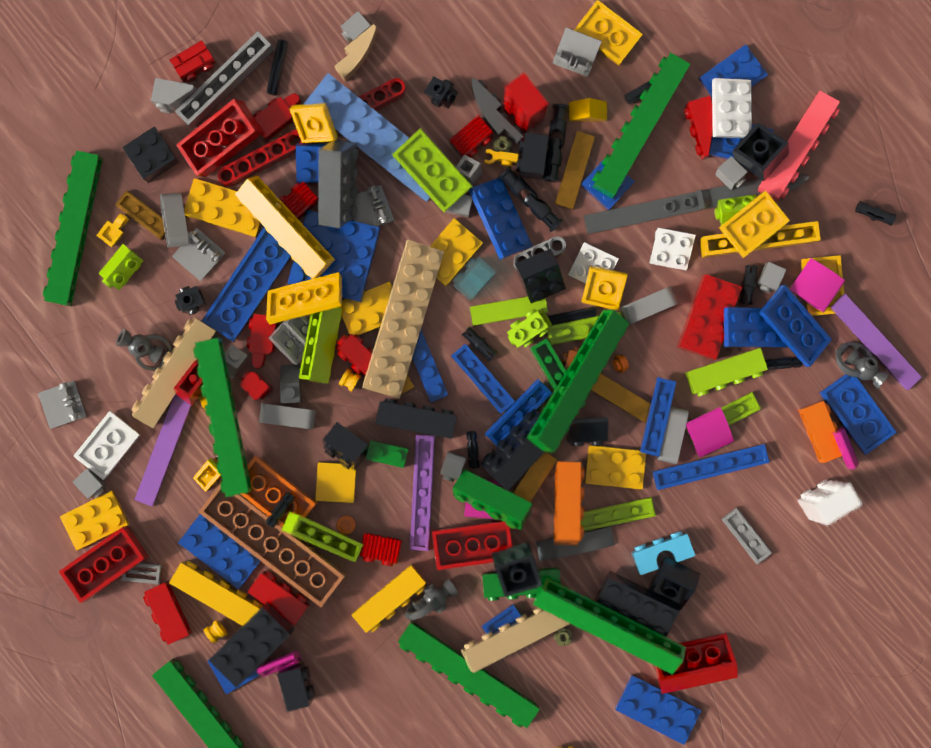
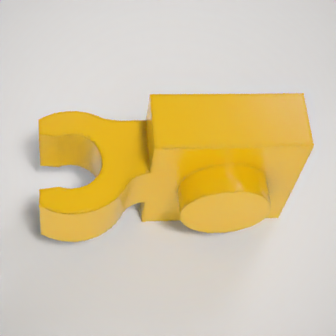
M491 149L486 150V154H491L493 157L491 160H484V163L487 165H492L495 161L501 162L502 166L512 167L513 164L517 165L518 154L502 151L495 152Z
M120 213L113 223L107 221L96 236L114 248L125 232L121 228L127 224L129 218Z

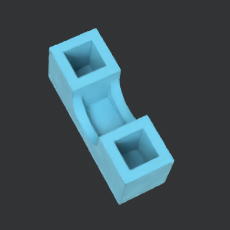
M677 531L670 534L671 537L665 540L661 537L653 540L651 545L641 544L635 546V550L631 551L638 573L643 575L659 569L656 559L658 554L664 550L670 551L676 562L695 556L688 534Z

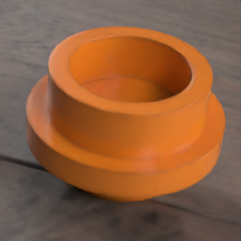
M624 355L614 356L612 365L615 371L621 374L629 368L627 358Z
M347 515L340 517L336 523L338 532L343 535L351 534L356 526L354 519Z

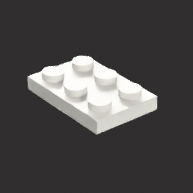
M714 78L712 80L713 137L744 138L752 129L751 80Z
M109 411L74 454V457L102 480H105L141 434L112 411Z

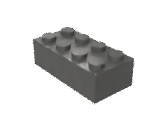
M336 140L319 149L318 225L341 228L355 218L357 214V206L355 205L358 194L356 187L358 169L356 168V161L358 159L357 143Z

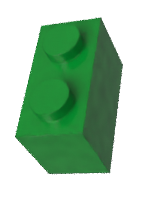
M370 440L366 459L404 468L409 449Z

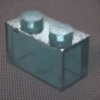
M480 257L476 260L472 258L466 265L468 269L463 274L460 272L453 280L455 282L453 287L470 302L496 274V271Z

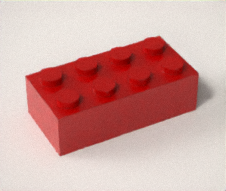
M525 72L505 86L503 109L509 116L512 114L516 120L514 121L515 125L527 133L544 120L548 103Z
M233 99L176 145L196 176L207 177L263 134L264 131L245 102Z
M707 274L703 275L677 348L710 360H716L724 339V308H735L742 287Z
M502 520L432 530L437 570L493 563L492 553L512 547L510 527Z
M123 526L58 572L79 603H83L148 559L149 556L129 526Z

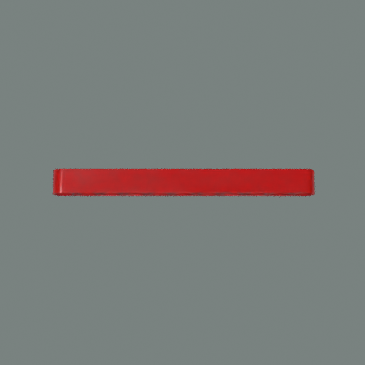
M394 78L362 94L359 98L372 109L378 111L404 97L406 93L405 84L401 79ZM400 85L402 90L396 93L392 91V87ZM377 94L385 95L383 101H376L375 97ZM297 129L222 167L218 171V179L223 185L230 187L295 154L296 146L291 145V140L295 137L300 138ZM316 142L302 143V144H314V143H316ZM277 146L283 147L281 154H274V149ZM265 155V162L258 163V156ZM249 164V169L246 172H241V165ZM231 172L232 178L229 181H224V174Z

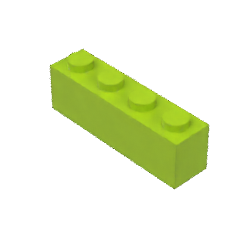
M336 307L310 315L299 379L316 383H329L342 308Z
M758 348L685 372L691 393H697L699 397L708 394V389L715 387L717 391L726 388L727 383L734 382L735 385L744 382L745 377L751 375L752 378L764 375L763 371L768 370L762 350Z
M289 512L282 528L284 532L353 562H356L363 544L291 512Z

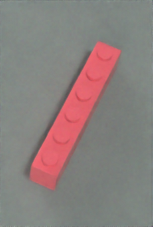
M822 91L818 92L787 141L789 143L788 156L765 181L761 182L758 192L763 193L766 190L777 203L780 198L784 199L790 190L787 188L790 182L794 183L800 174L797 172L800 166L805 167L810 158L807 155L811 150L815 151L820 143L817 139L821 134L825 135L829 129V120L831 118L835 119L838 115L840 101Z

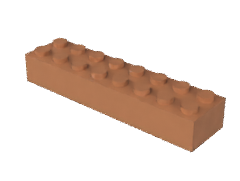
M220 484L198 511V513L320 607L323 606L346 576L345 572L305 541L282 531L283 527L279 524H276L273 528L267 525L266 520L269 516L241 494L226 497L225 493L221 491Z

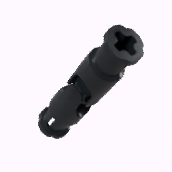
M553 104L552 107L554 113L553 120L550 121L549 148L546 153L545 176L542 178L543 181L559 182L558 171L562 164L561 149L565 142L566 115L570 107L565 104ZM555 132L562 133V140L557 137H551Z
M509 166L498 178L502 179L510 187L509 190L525 206L530 207L534 216L539 221L542 220L550 228L549 231L552 232L563 220L559 219L551 211L552 208L542 199H539L537 193L522 177L519 178L511 170L512 167ZM522 189L531 192L525 199L521 195Z

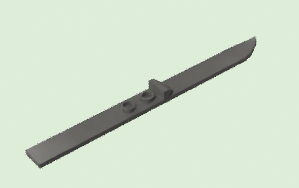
M800 173L794 183L790 182L787 188L790 189L789 191L797 189L810 176ZM760 178L748 180L741 187H735L733 190H730L725 185L584 215L587 235L715 208L718 205V200L754 194L758 197L762 194L758 192V188L763 180Z

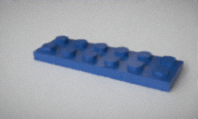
M265 227L202 319V322L232 342L236 341L291 258V255L279 245L278 241L272 234L266 231Z

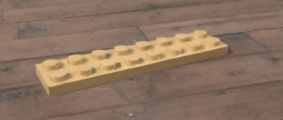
M411 240L406 241L362 388L400 399L444 251Z

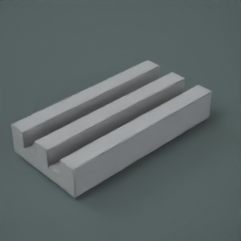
M140 563L136 567L157 569V572L130 570L128 572L156 576V580L126 577V574L121 578V581L160 584L162 565Z

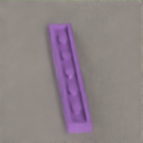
M843 294L830 307L905 390H909L922 378L846 294Z
M176 394L172 399L134 499L152 507L157 499L192 406L176 396Z
M416 435L410 550L429 551L435 436Z

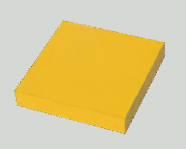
M326 103L294 105L290 108L302 143L337 140L338 136Z
M590 265L581 302L619 311L628 273Z
M318 462L315 501L354 503L356 470L354 471L351 468L348 470L340 463Z

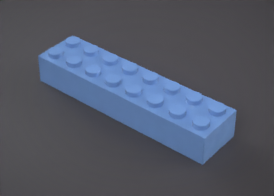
M327 73L304 105L326 103L336 131L350 142L357 143L356 147L427 202L430 198L427 193L392 156L409 138Z

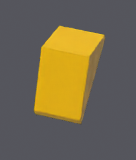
M586 98L569 102V122L607 121L606 101Z
M210 458L193 477L205 492L222 477L217 471L216 464L219 461L216 458Z

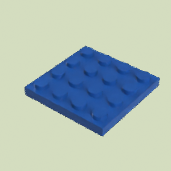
M308 210L303 225L335 259L327 270L318 277L339 272L342 276V298L362 302L381 228L355 221H349L341 228L318 225V212ZM293 261L288 284L291 285L312 279L297 262Z

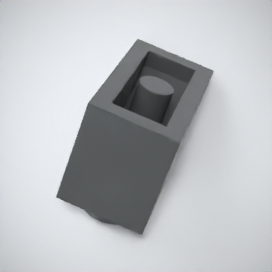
M300 364L281 365L280 399L282 404L303 402L301 379H299Z
M447 452L440 473L444 475L443 479L454 482V479L458 480L466 457Z

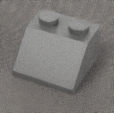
M155 78L151 102L156 108L160 109V112L171 114L197 89L194 85Z

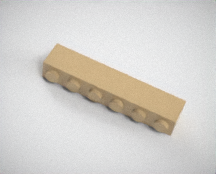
M196 317L186 322L183 328L185 329L183 335H178L173 343L174 349L172 352H167L163 358L165 363L161 369H156L152 376L154 380L150 385L147 384L142 391L143 397L140 401L137 400L131 408L133 417L151 428H154L176 394L173 389L192 363L197 360L193 352V348L196 347L195 342L210 340L216 332Z
M537 607L533 610V614L519 616L516 618L517 622L512 625L506 623L498 627L499 631L492 633V631L481 636V640L477 642L472 640L464 644L465 648L461 652L470 671L474 673L570 623Z

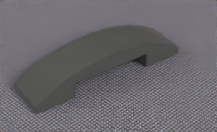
M611 526L584 532L582 541H579L577 546L554 545V538L536 542L540 561L586 553L615 545Z

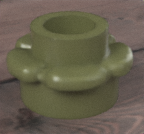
M500 136L493 143L495 152H510L512 148V142L506 136Z
M563 627L554 633V640L557 641L556 643L559 646L569 645L572 642L571 637L573 634L569 629Z

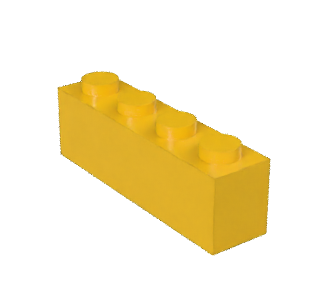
M411 564L352 613V617L366 633L369 630L374 632L381 626L379 623L384 618L388 620L396 613L394 610L398 606L404 607L411 601L409 599L410 596L414 593L416 595L420 594L425 589L426 580Z

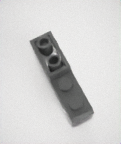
M473 78L471 81L473 95L485 122L498 137L505 133L518 145L521 138L524 137L522 135L523 131L517 125L512 126L508 122L510 119L502 111L498 112L502 105L500 103L501 99L495 93L491 94L486 90L488 87L482 80L477 81Z

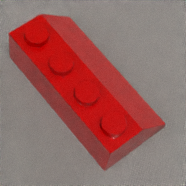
M726 633L679 643L686 647L683 662L673 675L655 666L662 694L738 678L737 662Z

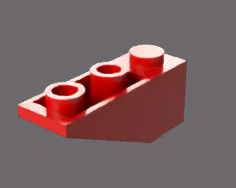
M710 96L690 101L685 105L684 109L685 118L689 119L691 127H689L691 137H695L697 143L695 145L696 154L701 156V160L706 159L709 155L713 132L712 101Z

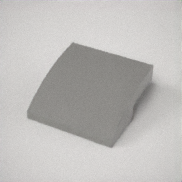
M305 316L283 321L269 337L272 343L293 364H298L303 358L309 320Z

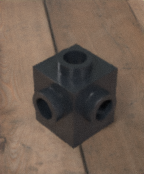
M434 76L423 92L433 105L438 108L443 106L447 109L455 101L458 94L453 88L454 84L447 79L442 81Z
M198 286L181 288L179 293L175 295L177 300L174 302L179 311L182 310V313L193 315L200 311L199 308L207 305Z

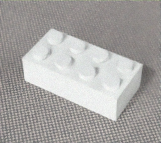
M827 479L818 483V488L813 491L809 489L803 492L801 498L797 500L809 520L829 525L862 505L850 484L832 480L828 481Z

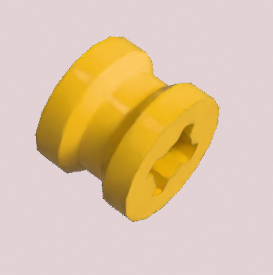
M348 368L343 374L339 385L348 387V390L352 392L358 384L361 375L352 373V370Z
M217 619L210 627L204 628V633L213 644H216L219 638L228 635L225 627Z

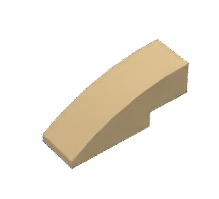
M374 24L344 48L347 56L334 66L345 82L356 73L367 58L377 34V28Z

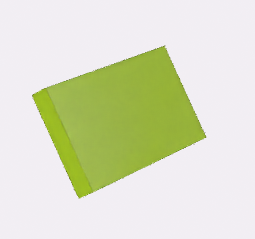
M421 128L392 154L443 212L447 211L473 187Z

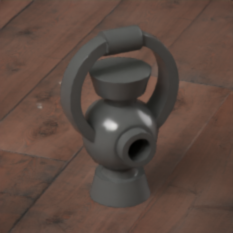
M123 328L116 340V346H127L129 353L135 357L138 365L149 371H156L157 368L161 369L165 363L163 358L161 364L156 366H148L141 362L140 358L148 355V359L155 364L162 354L163 346H151L150 339L163 341L167 347V352H172L168 340L158 334H136L131 336V333Z
M856 342L842 343L835 351L836 363L841 371L851 377H857L859 380H873V384L877 389L890 375L884 371L879 372L877 360L873 358L871 352L862 344ZM848 348H853V352L843 362L841 356ZM859 352H860L864 357L860 358V357H859ZM847 365H854V369L848 367Z
M447 579L442 584V588L435 587L434 584L427 586L424 589V597L412 602V605L405 613V618L414 620L420 617L424 618L428 613L435 610L437 613L444 611L447 608V597L451 598L458 595L453 583Z

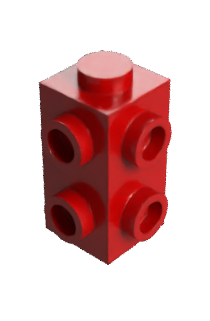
M344 334L337 341L339 344L336 347L339 351L337 355L343 361L348 360L352 364L351 369L355 373L366 375L373 350L371 348L366 349L362 345L364 341L358 335L348 334L346 336Z

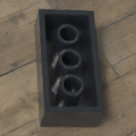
M385 398L384 402L380 401L375 424L450 439L453 438L457 416L453 415L454 411L442 409V413L434 412V407L423 405V408L419 409L415 408L416 404L408 402L398 405L397 400Z
M534 409L526 413L523 420L510 430L509 435L505 439L500 440L496 448L487 454L480 463L507 491L545 452L527 439L540 417V414Z
M610 570L594 599L595 602L665 637L668 635L680 612L678 603Z
M267 601L210 658L209 662L237 688L292 634L295 628Z

